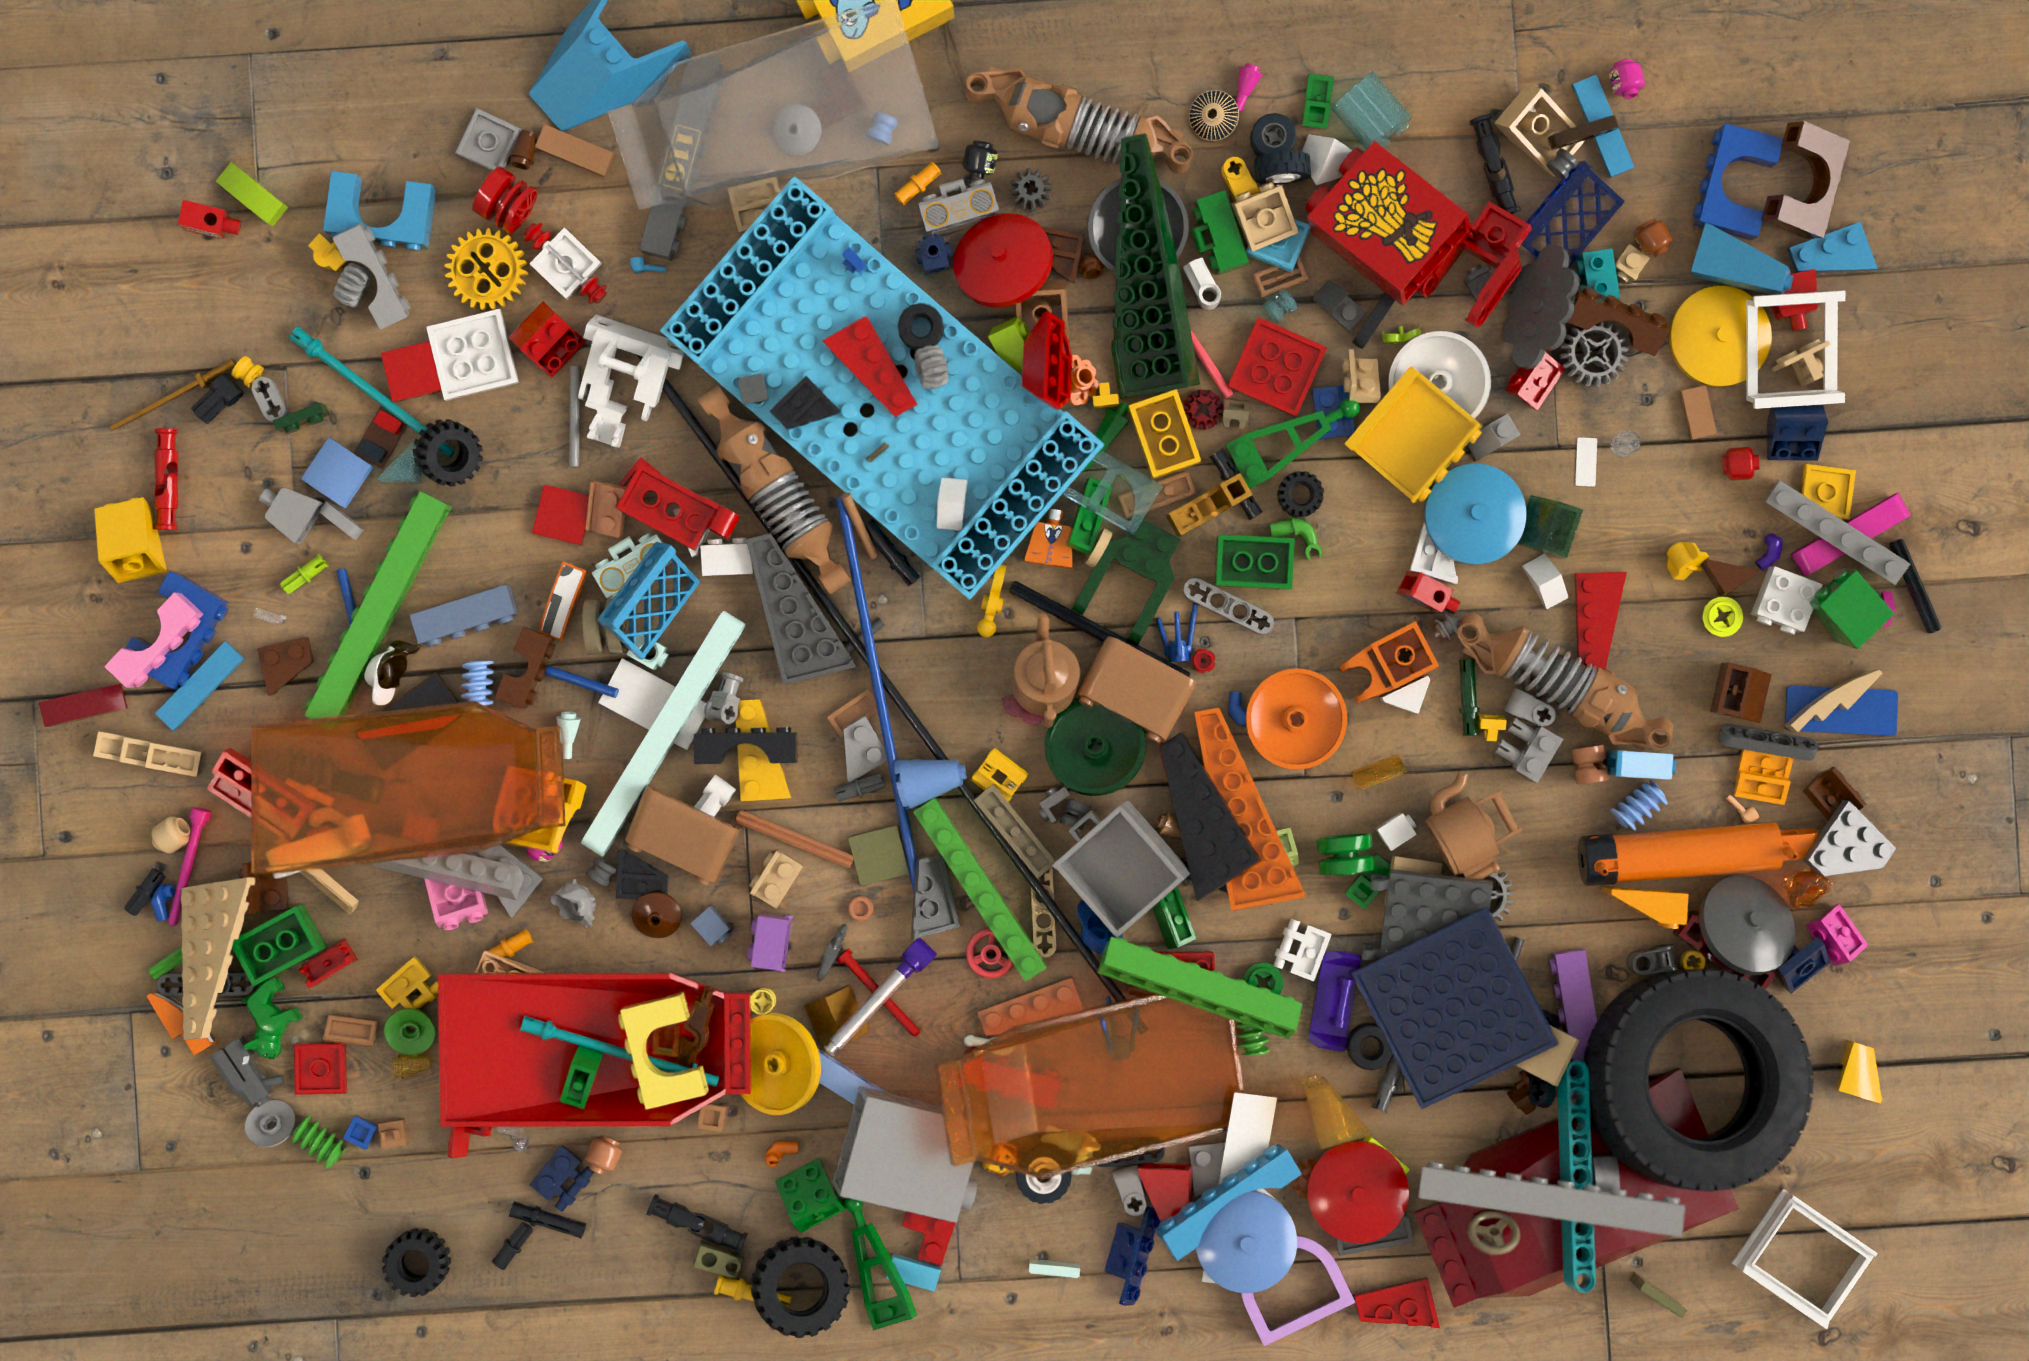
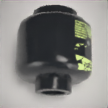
M973 140V144H969L965 148L963 168L970 171V177L984 179L985 175L994 173L998 152L991 143Z

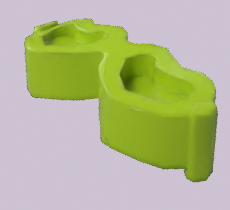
M1403 326L1398 327L1399 334H1384V332H1381L1383 343L1386 344L1406 343L1422 335L1420 326L1404 333Z

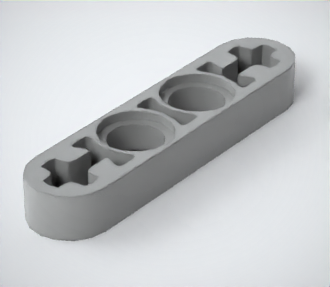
M1191 578L1184 584L1183 592L1186 598L1255 633L1266 634L1274 626V619L1268 612L1201 579ZM1198 583L1200 584L1199 589L1206 592L1207 587L1211 589L1206 596L1205 603L1200 601L1203 598L1202 595L1197 593L1194 596L1190 595L1189 585ZM1215 593H1219L1224 597V604L1220 608H1215L1210 603V598ZM1241 604L1246 607L1247 614L1243 619L1234 617L1233 608L1236 605ZM1252 610L1257 612L1254 614V617L1261 619L1263 616L1267 617L1268 628L1258 629L1259 624L1251 620L1250 625L1246 624Z

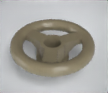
M1484 1211L1472 1218L1468 1226V1235L1472 1244L1479 1250L1488 1254L1499 1255L1510 1252L1516 1247L1520 1239V1230L1517 1223L1507 1214L1499 1211ZM1489 1218L1500 1220L1496 1225L1488 1227L1478 1225L1481 1221ZM1509 1225L1512 1230V1238L1505 1245L1502 1231ZM1476 1234H1479L1483 1237L1482 1242L1478 1239Z

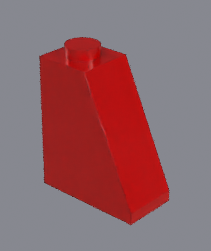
M1143 1163L1138 1168V1174L1160 1222L1168 1217L1175 1216L1181 1212V1208L1184 1205L1193 1202L1192 1164Z

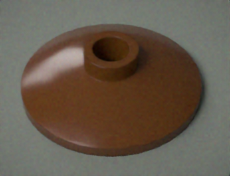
M649 892L640 896L635 901L631 916L635 927L642 934L652 938H664L672 935L679 928L682 920V911L678 902L670 895L662 892ZM657 917L660 921H654L651 918Z

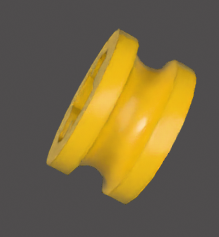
M1687 950L1680 957V965L1684 970L1703 969L1705 958L1698 951ZM1691 955L1694 958H1698L1699 961L1698 963L1695 962L1697 964L1695 968L1687 965V960L1690 961L1688 957Z

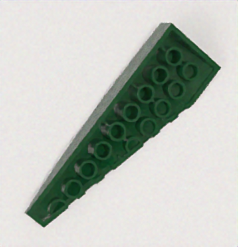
M1143 133L1121 138L1120 173H1122L1118 196L1120 197V212H1118L1117 217L1119 235H1117L1115 260V278L1117 282L1116 291L1114 292V302L1116 303L1115 317H1113L1112 324L1114 340H1112L1111 350L1120 399L1196 386L1200 385L1173 236L1147 134Z

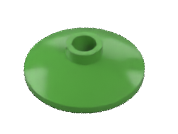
M406 1008L394 1012L388 1018L384 1028V1035L388 1044L397 1052L406 1055H416L426 1051L432 1045L435 1038V1026L430 1017L424 1012ZM407 1026H413L416 1029L410 1030Z

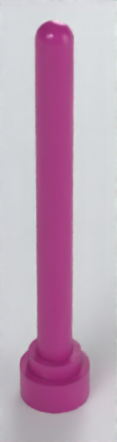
M191 807L189 818H191L192 828L168 923L171 926H176L179 922L182 910L181 888L188 886L202 827L206 826V822H209L212 812L207 809Z

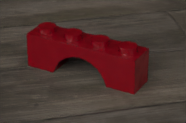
M1687 913V925L1679 924V929H1674L1672 932L1725 972L1746 978L1764 989L1768 987L1776 976L1772 971L1761 975H1747L1728 968L1713 955L1706 945L1700 930L1699 918L1693 914Z

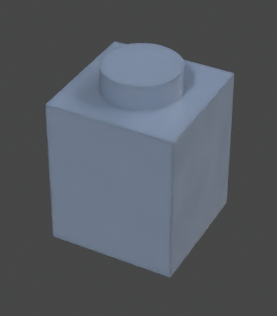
M713 905L691 922V925L710 946L715 942L720 945L730 936L727 931L732 927Z

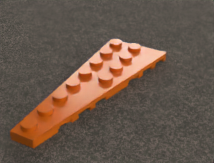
M1220 708L1194 712L1204 767L1262 860L1226 884L1231 911L1306 898L1302 885Z

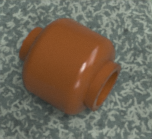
M1653 218L1637 227L1638 232H1636L1634 238L1644 255L1653 254L1656 258L1669 251L1667 246L1671 244L1673 238L1663 221H1656Z

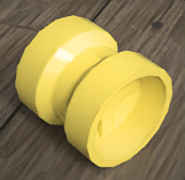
M759 988L751 995V1009L756 1014H767L776 1004V995L770 988Z

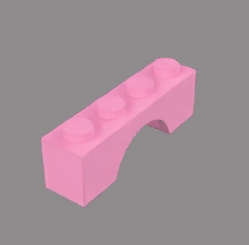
M174 592L157 610L161 621V631L158 639L151 647L143 651L121 648L105 665V668L126 688H135L143 685L149 678L147 674L153 668L157 669L166 660L164 656L170 650H175L183 642L182 637L186 632L193 631L200 624L201 621L199 619L203 613L182 593Z

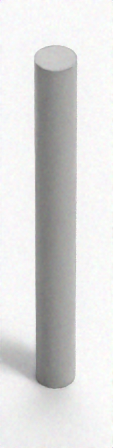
M570 366L569 467H579L580 399H578V393L580 390V366Z

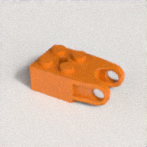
M1415 621L1370 644L1339 668L1344 672L1348 669L1361 667L1368 670L1371 674V685L1361 695L1356 697V701L1359 703L1394 691L1439 668V664ZM1404 649L1405 652L1409 651L1411 653L1409 662L1404 663V661L1400 662L1397 657L1400 656V650Z

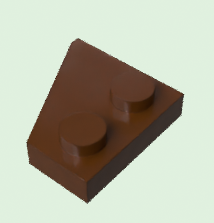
M1042 227L1052 245L1053 263L1051 268L1069 282L1075 284L1084 234Z
M308 637L257 648L268 696L275 695L287 682L292 681L299 672L314 662Z

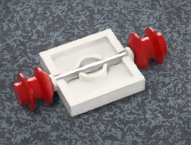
M535 223L531 224L524 232V242L532 241L534 243L532 246L533 250L541 248L543 250L530 265L567 300L582 286L580 295L584 296L587 294L590 297L589 304L593 302L598 304L607 294L605 291L607 285L599 286L597 284L598 277L588 279L602 263L565 228L550 242L551 232H543L541 230L542 223L537 225Z

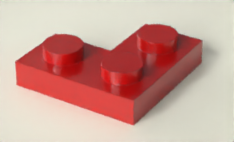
M906 1211L901 1226L925 1234L917 1258L940 1266L942 1265L956 1222Z

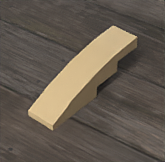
M1871 670L1840 683L1803 707L1784 726L1791 732H1799L1811 718L1815 721H1824L1836 707L1840 710H1848L1883 673L1880 670Z
M98 731L93 756L196 777L201 752Z

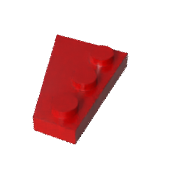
M1427 1277L1354 1294L1361 1322L1407 1324L1408 1326L1419 1325L1440 1328Z

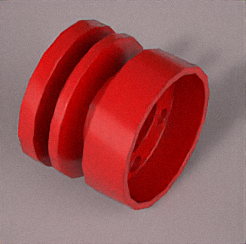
M499 166L488 175L479 188L472 204V210L486 220H490L496 215L494 224L499 228L503 227V230L511 235L520 228L530 215L538 196V190L532 186L527 187V183L523 180L514 186L516 181L515 175Z

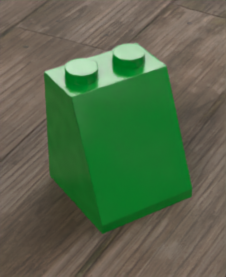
M1850 568L1841 569L1836 572L1833 580L1827 586L1820 588L1815 593V598L1810 602V605L1836 643L1859 649L1895 614L1857 570Z

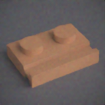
M597 480L590 482L586 531L592 530L596 531V533L617 538L623 536L625 514L617 510L616 506L627 487L606 482L601 483Z

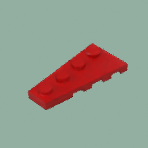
M1627 572L1575 573L1577 658L1581 657V663L1585 666L1592 663L1593 667L1597 666L1606 670Z

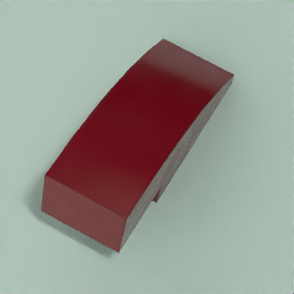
M122 684L39 702L44 727L80 721L128 708Z

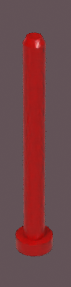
M847 948L836 961L839 964L844 963L873 993L879 985L851 957L853 952ZM891 998L883 1004L912 1036L916 1037L920 1033L919 1028Z

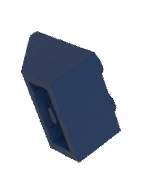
M1823 404L1770 408L1767 419V460L1818 461L1828 424Z

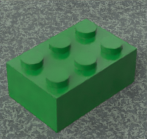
M1217 535L1214 586L1291 590L1295 538Z
M304 904L297 905L239 936L238 939H234L232 948L252 986L262 984L327 949Z

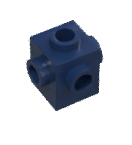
M937 234L922 237L923 240L918 241L919 249H915L917 263H923L925 275L950 270L948 258L952 257L950 243H944L943 236L938 237ZM937 251V254L930 255V252Z

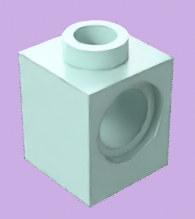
M637 635L636 647L640 650L644 645V635ZM657 641L653 645L656 655L651 660L645 657L643 660L638 659L630 650L626 654L653 670H656L658 666L662 668L669 656L666 653L668 647Z

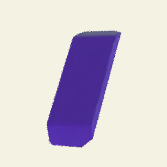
M1336 950L1324 953L1308 1040L1318 1048L1344 1052L1346 1049L1356 983L1351 972L1360 968L1362 956L1359 954Z

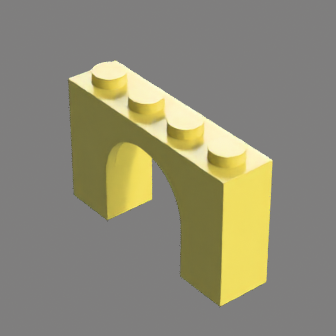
M684 992L622 1008L620 1010L621 1014L618 1015L621 1029H625L628 1039H625V1047L627 1053L632 1054L634 1063L631 1064L633 1077L635 1079L638 1078L639 1081L638 1097L640 1103H644L645 1108L650 1109L706 1095L709 1089L703 1066L679 1072H665L653 1065L646 1050L647 1039L653 1030L686 1021L690 1017Z

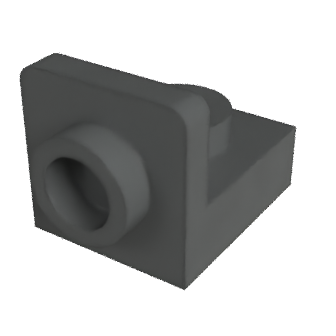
M1480 264L1467 271L1469 276L1463 280L1475 302L1477 301L1476 297L1492 276L1489 272L1491 269L1489 264L1483 268Z

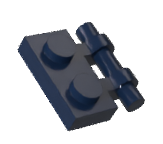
M561 1145L530 1183V1186L548 1201L556 1193L561 1199L556 1203L555 1207L563 1212L568 1205L571 1206L576 1200L575 1196L582 1187L586 1188L590 1183L589 1179L595 1172L587 1166L581 1173L576 1167L582 1160L567 1147ZM571 1176L575 1181L566 1190L562 1184Z

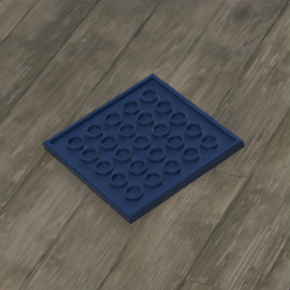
M1488 906L1351 972L1377 1025L1385 1032L1392 1054L1421 1110L1559 1045Z

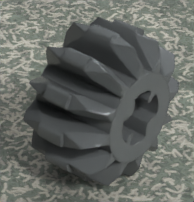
M1026 168L1027 176H1024L1019 171L1017 172V177L1020 181L1011 180V185L1016 188L1010 190V195L1017 196L1013 203L1016 205L1023 201L1021 205V210L1023 211L1026 210L1029 204L1031 205V211L1035 212L1036 203L1041 208H1044L1045 203L1042 199H1051V195L1047 191L1052 190V185L1045 184L1049 177L1045 175L1039 178L1041 173L1039 169L1035 171L1034 175H1031V169ZM1030 185H1034L1037 193L1034 194L1032 192V195H1028L1025 187L1028 186L1030 188Z

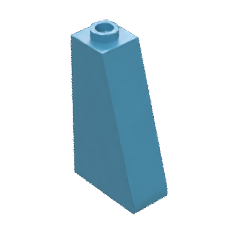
M1705 223L1691 269L1694 278L1771 295L1784 294L1785 290H1790L1793 276L1790 275L1788 266L1717 227Z

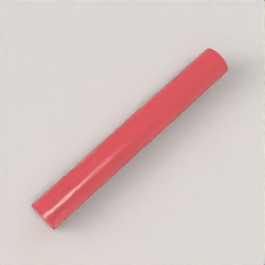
M1191 331L1196 356L1225 399L1229 398L1234 394L1233 391L1227 387V382L1193 331Z

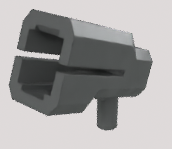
M242 1036L209 1058L233 1094L242 1095L249 1107L255 1104L258 1108L270 1100L268 1095L273 1092L271 1087L283 1085L285 1080L283 1074L266 1077L259 1071L253 1062L254 1051L243 1048L247 1041Z

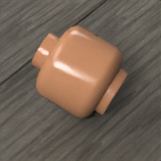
M603 1135L600 1138L593 1139L585 1155L586 1162L591 1164L589 1169L602 1175L604 1171H614L622 1155V1149L618 1147L620 1143Z

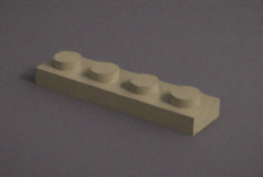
M993 784L973 800L1036 879L1048 871L1056 862Z

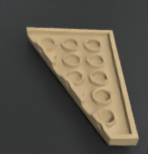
M241 878L181 888L184 1040L209 1038L212 1021L217 1011L214 1008L217 994L222 993L225 985L228 967L233 958L230 955L234 939L239 938L244 914L249 905V902L246 901L250 885H255V878Z

